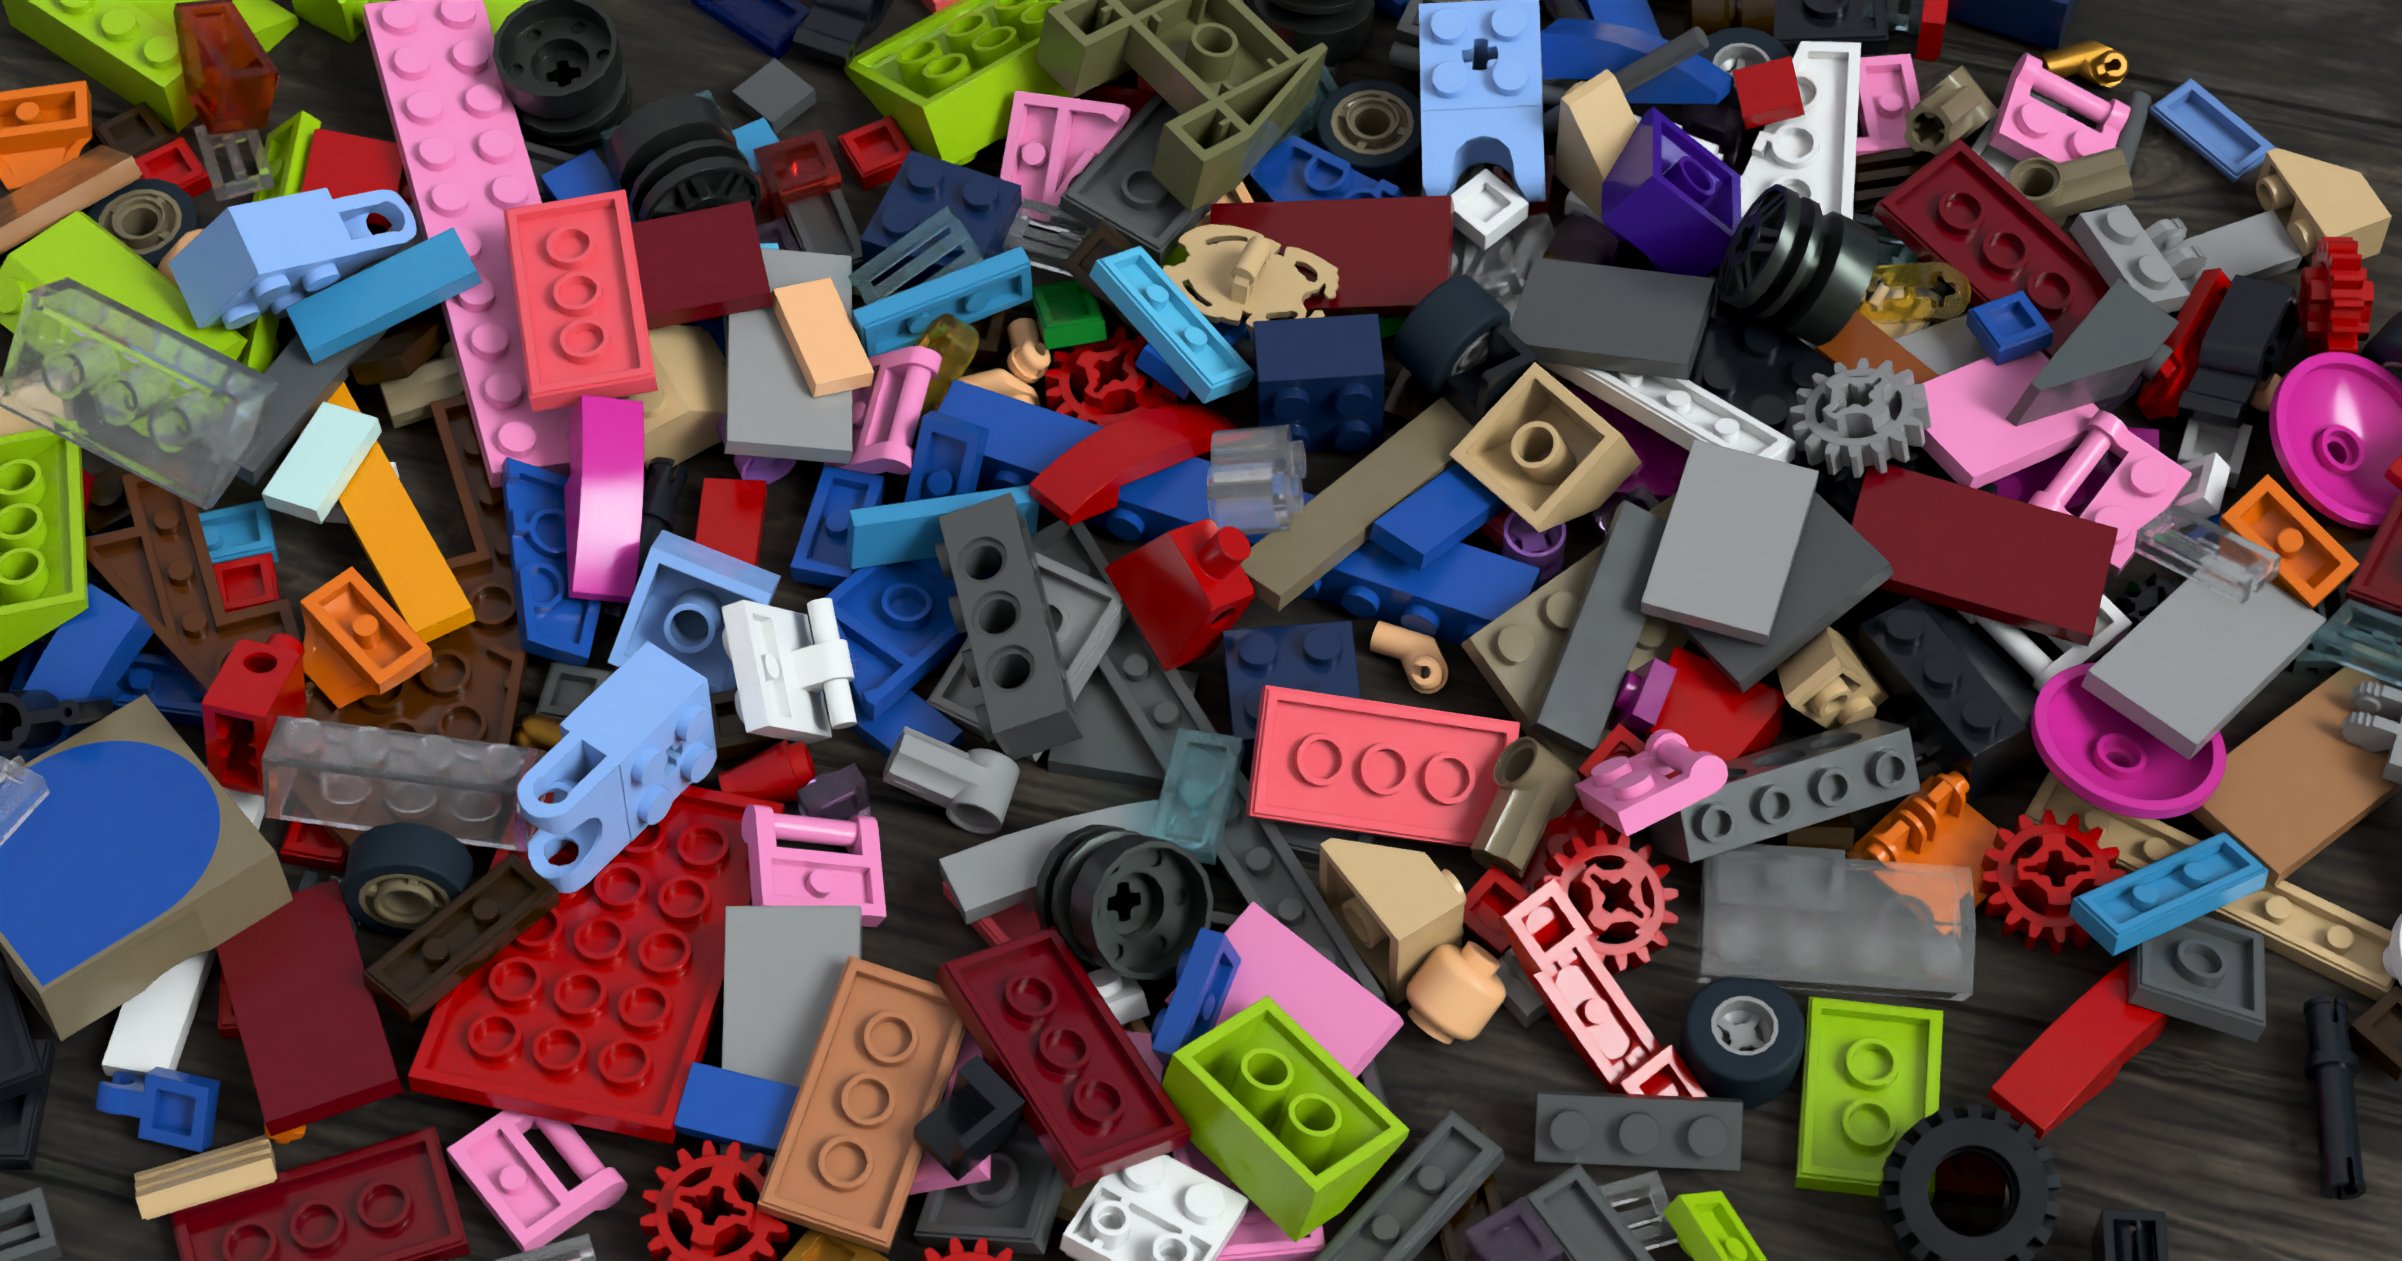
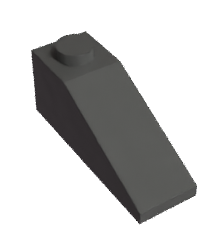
M2118 278L2030 383L2006 420L2014 426H2019L2124 394L2140 374L2152 380L2174 351L2165 342L2180 322Z

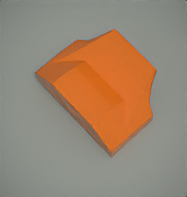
M86 80L0 92V179L7 190H18L79 157L81 149L92 138L91 93Z
M2268 474L2223 514L2219 520L2223 535L2221 550L2312 610L2354 573L2360 565Z
M353 566L300 601L306 628L303 641L305 649L303 656L304 673L337 709L367 695H382L433 663L431 648Z

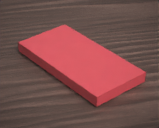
M626 190L504 209V220L532 412L576 405L581 395L619 398L658 391Z
M1270 685L1262 686L1245 817L1470 849L1500 788L1493 780L1495 763L1502 751L1519 738L1520 722Z

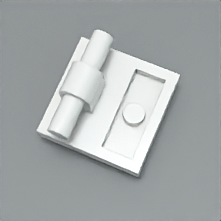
M820 598L807 603L814 645L807 614L748 600H741L721 607L725 623L722 633L723 646L727 656L732 661L738 689L735 693V707L739 718L745 724L746 733L787 739L795 742L804 740L806 744L831 738L832 734L823 691L832 729H844L857 724L849 682L855 679L847 640L840 639L831 598Z
M1163 1154L1101 1177L1063 1233L1060 1250L1066 1252L1065 1255L1076 1261H1216L1243 1219L1250 1199Z

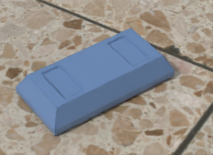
M2192 78L2149 108L2150 114L2159 124L2232 184L2262 164L2266 151L2276 148Z

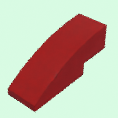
M2126 959L2097 982L2047 1028L1991 1087L1986 1097L2002 1110L2012 1113L2011 1117L2019 1124L2026 1122L2036 1131L2034 1136L2040 1140L2113 1083L2122 1065L2159 1037L2170 1016L2128 1003L2129 960Z

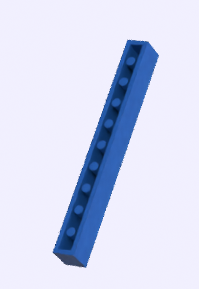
M956 379L952 382L937 411L989 429L977 488L986 491L1029 485L1059 456L1091 434L1104 428ZM1193 457L1120 486L1116 508L1082 522L1108 530L1122 540H1139L1148 543L1169 531L1208 518L1216 523L1219 530L1225 526L1239 529L1247 537L1252 547L1316 496ZM1039 505V508L1049 511L1043 505ZM1368 539L1298 597L1303 599L1316 598L1343 607L1349 613L1360 618H1377L1461 646L1473 634L1538 590L1540 568L1459 542L1419 572Z

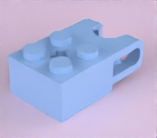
M1490 0L1419 4L1422 181L1424 196H1450L1456 191L1459 176L1469 167L1481 163H1489L1501 166L1511 175L1515 192L1527 202H1544L1546 200L1539 0Z
M322 188L227 207L170 260L168 265L198 329L224 323L227 330L243 327L264 314L273 313L276 319L289 317L285 309L286 307L346 279L352 273L371 262L397 253L414 238L417 228L413 213L397 192L392 190H376L332 199L328 189ZM370 213H378L384 216L392 224V231L372 235L366 223L368 215Z
M649 641L640 647L559 724L562 740L523 776L518 784L517 796L520 813L529 823L539 828L528 844L530 868L557 888L560 893L576 892L587 885L648 825H655L660 822L668 813L672 802L692 782L697 783L704 779L711 771L717 759L708 679ZM554 792L553 803L548 804L538 800L543 794ZM570 841L578 846L579 855L572 863L558 866L548 862L550 857L557 854Z

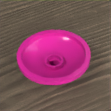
M2346 352L2316 354L2293 367L2279 382L2271 401L2269 414L2272 445L2283 472L2296 491L2312 507L2326 517L2356 529H2378L2396 494L2402 496V492L2384 477L2387 468L2402 455V382L2376 362Z
M2096 663L2080 664L2065 669L2053 676L2044 685L2031 714V733L2035 747L2043 762L2066 788L2084 801L2121 816L2140 819H2164L2194 811L2206 803L2216 791L2226 766L2225 744L2220 731L2188 760L2081 687L2087 671Z

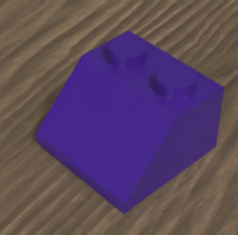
M1651 107L1643 115L1602 184L1601 220L1616 239L1622 242L1629 241L1646 254L1651 264L1659 272L1705 277L1723 262L1727 247L1733 238L1738 224L1742 220L1741 178L1738 173L1656 108Z

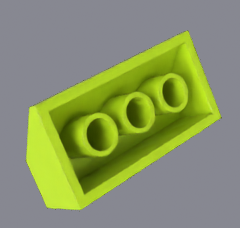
M75 211L9 253L0 268V323L144 438L188 444L248 341L234 329L227 330L224 323L198 329L179 286L84 212Z

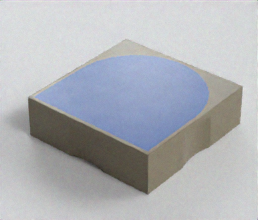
M146 694L0 778V951L5 957L15 982L60 1041L65 1040L142 993L156 979L174 966L200 953L214 949L293 900L276 851Z

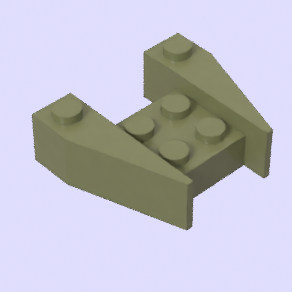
M1066 0L1046 10L1035 61L1073 98L1132 68L1158 92L1180 116L1164 124L1151 174L1183 206L1192 212L1236 189L1311 102L1316 92L1328 47L1320 43L1298 55L1241 0Z

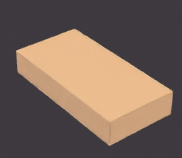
M831 277L773 289L771 296L772 308L813 398L871 386L874 376L873 368Z

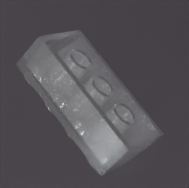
M67 277L26 291L0 384V407L204 510H208L214 507L261 440L279 382Z
M279 715L261 758L265 817L363 831L378 825L399 822L423 824L449 833L462 844L527 852L528 844L536 826L529 823L521 815L517 788L523 776L548 752L541 749L503 743L497 744L441 735H428L382 729L373 726H359ZM546 793L540 796L538 800L544 802Z
M1731 850L1703 859L1696 982L1709 983L1724 977L1757 979L1776 983L1785 989L1964 1001L1973 994L1976 919L1971 867Z

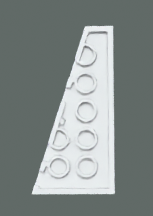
M1801 41L1792 61L1805 115L1767 124L1763 131L1759 132L1752 147V156L1743 175H1740L1742 218L1752 203L1766 189L1780 184L1799 193L1800 198L1806 197L1820 203L1823 215L1835 211L1853 220L1861 43ZM1719 265L1705 277L1708 278L1713 274L1719 279ZM1797 337L1802 342L1811 347L1813 350H1815V345Z

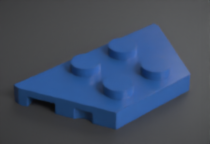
M937 557L859 568L824 597L832 599L840 639L847 640L855 677L853 681L849 682V685L865 716L871 721H875L959 648L968 637L967 632L960 634L949 606L948 597L957 595L954 578L950 580L945 578ZM1000 569L988 572L981 580L991 578Z

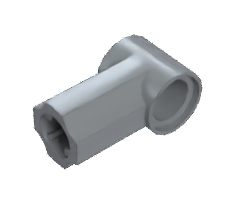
M905 726L898 735L895 745L889 754L882 773L884 774L882 781L947 808L946 815L948 819L965 831L974 834L991 835L1001 830L1020 769L1011 758L1000 752L982 748L965 752Z

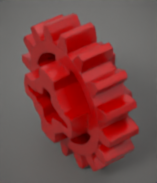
M2322 237V241L2317 242L2316 255L2312 256V267H2304L2301 271L2299 302L2297 304L2300 318L2298 327H2302L2303 340H2309L2308 350L2309 353H2313L2312 356L2325 352L2358 354V341H2366L2369 337L2371 307L2374 302L2373 281H2368L2367 268H2361L2362 255L2357 254L2358 242L2353 241V237Z
M1120 326L1115 331L1113 338L1070 346V354L1055 351L1053 354L1054 369H1049L1045 372L1047 409L1101 427H1106L1118 420L1148 409L1178 404V395L1161 386L1154 378L1135 366L1142 349L1149 342L1141 334L1134 341L1126 339L1125 327ZM1147 379L1151 383L1152 389L1147 387ZM1072 388L1077 390V400L1072 394Z
M2045 810L2040 825L2035 826L2025 814H2022L2017 818L2014 827L2015 834L2001 827L1997 831L1993 842L1996 849L1986 848L1981 867L1987 872L1981 874L1978 892L1992 894V896L1988 899L1984 912L1987 917L2001 914L2006 917L2001 931L2003 936L2008 937L2018 929L2026 933L2025 949L2032 950L2039 938L2048 940L2052 954L2060 953L2064 940L2070 938L2073 944L2080 950L2086 948L2091 935L2069 916L2073 898L2126 875V871L2111 869L2116 864L2120 853L2117 847L2101 849L2098 846L2103 832L2099 826L2091 829L2086 834L2079 831V815L2073 813L2067 819L2066 824L2061 825L2056 824L2052 810ZM2030 849H2035V853L2030 858H2018L2016 865H2011L2019 855ZM2050 877H2052L2054 886H2052Z
M1597 829L1586 837V842L1575 836L1562 845L1564 854L1556 852L1547 858L1544 865L1552 875H1545L1537 880L1534 884V889H1538L1549 879H1556L1593 932V934L1586 938L1587 942L1601 962H1604L1611 976H1617L1626 970L1627 963L1636 970L1651 961L1649 951L1657 953L1667 946L1669 941L1660 930H1667L1677 924L1679 917L1665 910V904L1677 898L1679 893L1677 889L1662 887L1660 879L1671 870L1668 864L1658 865L1653 868L1647 862L1653 849L1651 845L1647 843L1634 852L1629 849L1630 836L1620 833L1608 844L1603 829ZM1604 862L1614 865L1615 868L1613 870H1602L1596 864H1592L1589 867L1585 864ZM1604 894L1610 899L1606 908L1608 912L1602 907L1606 898ZM1601 935H1610L1618 942L1623 938L1628 942L1608 944L1598 941L1597 938Z
M708 1140L703 1143L702 1157L693 1160L691 1155L682 1148L677 1151L680 1164L679 1169L673 1172L668 1168L659 1166L655 1170L658 1181L663 1188L661 1191L644 1190L642 1198L645 1206L656 1213L640 1218V1225L644 1235L656 1236L647 1244L654 1261L668 1257L667 1261H778L776 1253L770 1244L771 1242H789L790 1232L788 1226L779 1221L778 1219L780 1218L757 1211L754 1203L742 1201L741 1199L742 1183L753 1189L758 1197L761 1195L768 1176H764L768 1166L762 1153L758 1152L745 1162L743 1161V1152L739 1142L733 1141L725 1155H717L712 1141ZM705 1179L704 1181H702V1182L696 1184L695 1186L689 1188L690 1186H692V1185L695 1184L696 1182H699V1181ZM719 1207L727 1208L729 1216L720 1215L715 1220L714 1225H706L704 1216L714 1217ZM671 1222L677 1223L679 1229L692 1233L690 1237L692 1244L690 1251L683 1247L674 1237ZM742 1244L744 1245V1246L741 1247L740 1249H738V1250H736V1251H734V1252H732V1253H730V1254L724 1255V1254H726L727 1252H729V1251L735 1249L736 1247H738V1246H740V1245H742Z

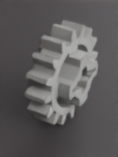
M1860 358L1856 369L1847 370L1844 364L1837 362L1834 363L1835 375L1829 378L1817 372L1812 375L1814 390L1808 388H1799L1797 390L1798 405L1790 407L1796 448L1798 451H1806L1807 461L1811 466L1826 460L1828 474L1830 475L1837 474L1843 466L1851 467L1854 478H1860L1865 466L1874 465L1879 473L1887 472L1886 461L1892 457L1904 463L1909 461L1908 445L1923 447L1925 444L1924 429L1931 428L1930 411L1924 384H1915L1913 371L1910 369L1894 375L1893 363L1890 360L1884 361L1877 369L1869 367L1867 358Z

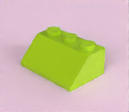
M1268 995L1174 1052L1161 1084L1192 1131L1189 1140L1295 1243L1341 1213L1405 1141L1410 1131L1405 1124Z

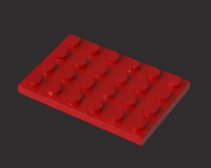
M534 755L529 770L543 757ZM689 785L672 802L668 813L660 822L655 825H648L587 885L572 893L558 892L560 903L436 1003L408 1074L411 1091L673 1144L676 1136L674 1122L692 1061L701 1063L724 998L726 906H752L748 843L744 842L741 832L743 814L749 804L771 806L774 813L786 814L785 804ZM554 792L545 793L538 800L551 804L553 803ZM518 798L489 871L511 853L530 867L528 844L539 828L523 818L520 813ZM570 841L557 854L550 857L548 862L558 866L570 864L579 855V848L574 842Z

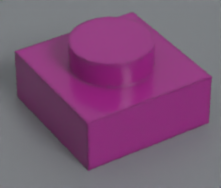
M1653 658L1634 671L1627 670L1612 705L1616 708L1607 729L1613 731L1620 723L1632 734L1638 736L1655 726L1677 669L1657 658Z

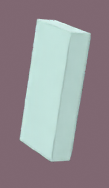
M323 401L262 492L266 507L322 524L382 433L378 418Z

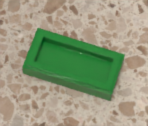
M1078 280L1032 287L1033 299L1030 300L1031 308L1046 350L1107 340L1105 320L1096 297Z

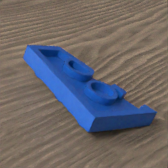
M1293 134L1266 153L1248 173L1250 182L1268 202L1407 197L1402 194L1400 187L1384 179L1377 182L1353 170L1350 162Z
M506 457L501 465V481L521 650L563 664L584 667L590 656L602 601L569 598L564 486L569 477Z

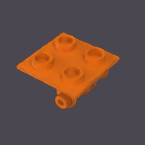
M1951 771L1947 775L1939 773L1935 777L1933 775L1928 777L1920 785L1921 791L1907 796L1854 844L1853 851L1850 850L1849 853H1845L1846 859L1943 939L1991 895L1978 892V884L1981 874L1987 872L1981 867L1986 848L1996 849L1993 842L1999 830L1966 803L1965 794L1970 790V786L1965 777L1957 771ZM2025 851L2011 865H2016L2018 858H2030L2031 855Z

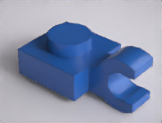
M158 1066L147 1072L145 1079L131 1073L115 1072L113 1073L112 1083L106 1081L98 1083L95 1109L106 1113L140 1118L138 1138L203 1152L212 1145L220 1081Z

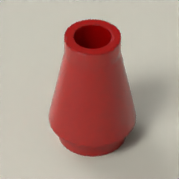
M784 739L736 767L718 773L722 792L778 803L806 800L805 793L819 789L813 760L804 740L789 744L788 740Z

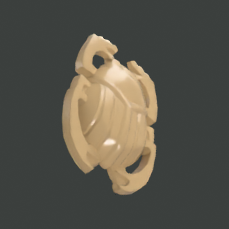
M1217 224L1196 227L1183 234L1178 239V246L1186 249L1188 254L1186 262L1176 264L1175 266L1164 265L1162 268L1209 322L1216 324L1223 322L1238 326L1241 316L1245 315L1248 318L1245 323L1246 329L1252 333L1253 321L1287 319L1290 316L1295 319L1306 318L1307 310L1303 302L1312 294L1318 293L1324 286H1326L1324 297L1328 301L1335 299L1340 278L1337 275V267L1308 251L1287 246L1283 257L1278 255L1281 244L1265 238L1262 234L1236 226ZM1295 266L1305 267L1317 276V280L1315 282L1308 281ZM1189 282V284H1190V286H1191V289H1193V291H1194V294H1195L1204 304H1202L1201 302L1197 301V300L1185 289L1183 283ZM1316 310L1308 318L1325 317L1322 310Z

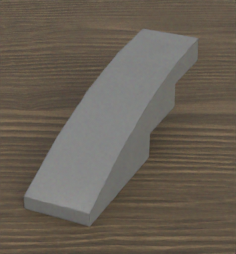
M1172 797L1123 804L1034 826L939 859L940 873L966 925L1022 902L1028 913L1036 911L1034 903L1037 877L1049 852L1069 833L1091 824L1118 826L1126 830L1138 832L1141 835L1167 840L1193 853L1196 858L1209 854V847L1178 798Z

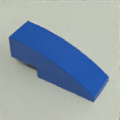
M1558 18L1540 32L1543 79H1592L1606 69L1613 74L1668 43L1669 40L1634 28L1596 20ZM1696 54L1624 96L1628 103L1718 104L1734 90V77Z
M89 583V608L59 626L22 691L46 690L55 695L59 702L66 699L104 696L112 699L114 706L123 693L116 683L148 642L154 631L140 613ZM94 723L64 725L60 737L53 744L42 748L15 751V753L20 754L24 762L27 763ZM13 752L1 753L0 761Z

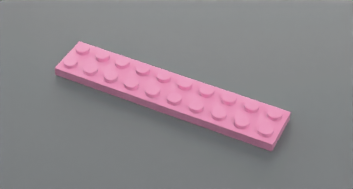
M395 0L364 4L363 21L423 241L454 227L482 283L440 304L490 487H502L501 465L506 457L570 477L568 420L576 405L532 412L529 399L503 210L540 204L542 201L513 102L506 96L493 58L495 39L483 0Z

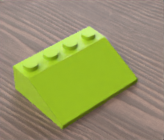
M2 0L11 26L133 105L137 106L145 102L161 123L177 133L185 128L299 25L297 16L272 0Z
M958 0L855 56L852 62L847 67L843 66L846 75L884 117L890 115L893 117L907 142L916 152L962 166L972 161L976 157L977 151L997 140L1007 139L1015 91L1073 98L1035 61L1046 10L1066 0ZM1120 74V75H1118V76H1116V77H1114V78H1112V79H1110V80H1108V81H1106V82H1104V83H1102V84L1111 83V82L1115 81L1116 79H1118L1122 74Z
M78 422L0 436L1 662L89 608L81 430Z

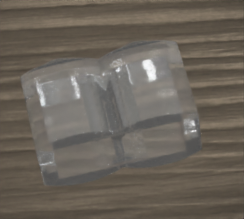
M1290 424L1213 431L1211 439V465L1209 466L1207 476V503L1210 520L1216 523L1219 530L1225 526H1232L1239 529L1244 535L1291 531L1293 514L1303 513L1304 510L1301 478H1306V456L1303 440L1292 441Z

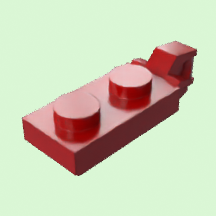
M2221 268L2203 270L2190 296L2175 319L2180 323L2165 342L2167 346L2174 350L2152 380H2148L2143 385L2136 405L2149 421L2168 416L2174 418L2179 415L2178 403L2184 390H2187L2198 368V358L2203 338L2231 284Z

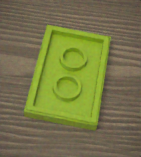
M1809 996L1806 1007L1795 1174L1796 1188L1878 1197V1188L1882 1183L1884 1174L1882 1168L1886 1158L1896 1146V1142L1921 1119L1939 1110L1943 1011ZM1936 1169L1932 1173L1928 1185V1197L1931 1203L1935 1193Z

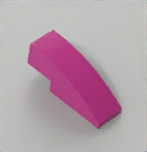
M581 395L568 420L571 475L564 486L569 598L630 604L636 586L644 486L643 402Z

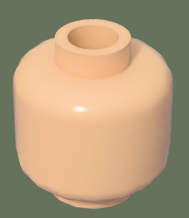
M1468 941L1463 949L1452 944L1436 946L1406 986V996L1411 1005V1008L1408 1010L1409 1017L1423 1031L1442 1043L1449 1045L1454 1039L1463 1041L1474 1039L1480 1034L1505 1000V986L1495 973L1501 966L1500 962L1483 947L1471 941Z

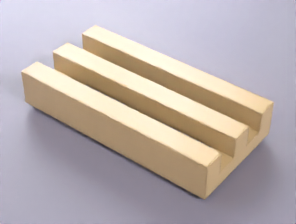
M262 1135L134 1173L136 1182L135 1198L142 1219L146 1218V1220L275 1182V1179L278 1178L270 1139L266 1135Z

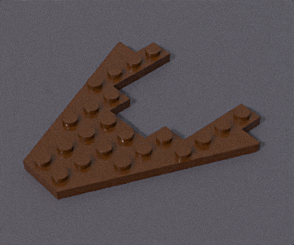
M465 394L430 402L433 423L474 551L445 559L472 606L476 621L426 643L432 650L433 663L382 695H367L340 709H337L304 673L305 717L280 781L347 855L349 847L361 833L378 825L399 822L428 825L447 832L464 844L467 850L495 844L497 840L514 743L513 736L516 732L529 653L522 651L520 647L502 487H490ZM184 461L121 476L134 526L86 538L87 569L113 598L142 615L154 631L150 638L203 697H205L237 641L248 639L266 644L272 634L284 633L295 637L302 643L289 598L229 613L225 612ZM253 721L250 725V732L252 735L254 733Z

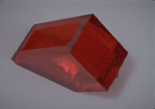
M232 0L175 3L173 14L186 95L211 135L266 128L280 72Z

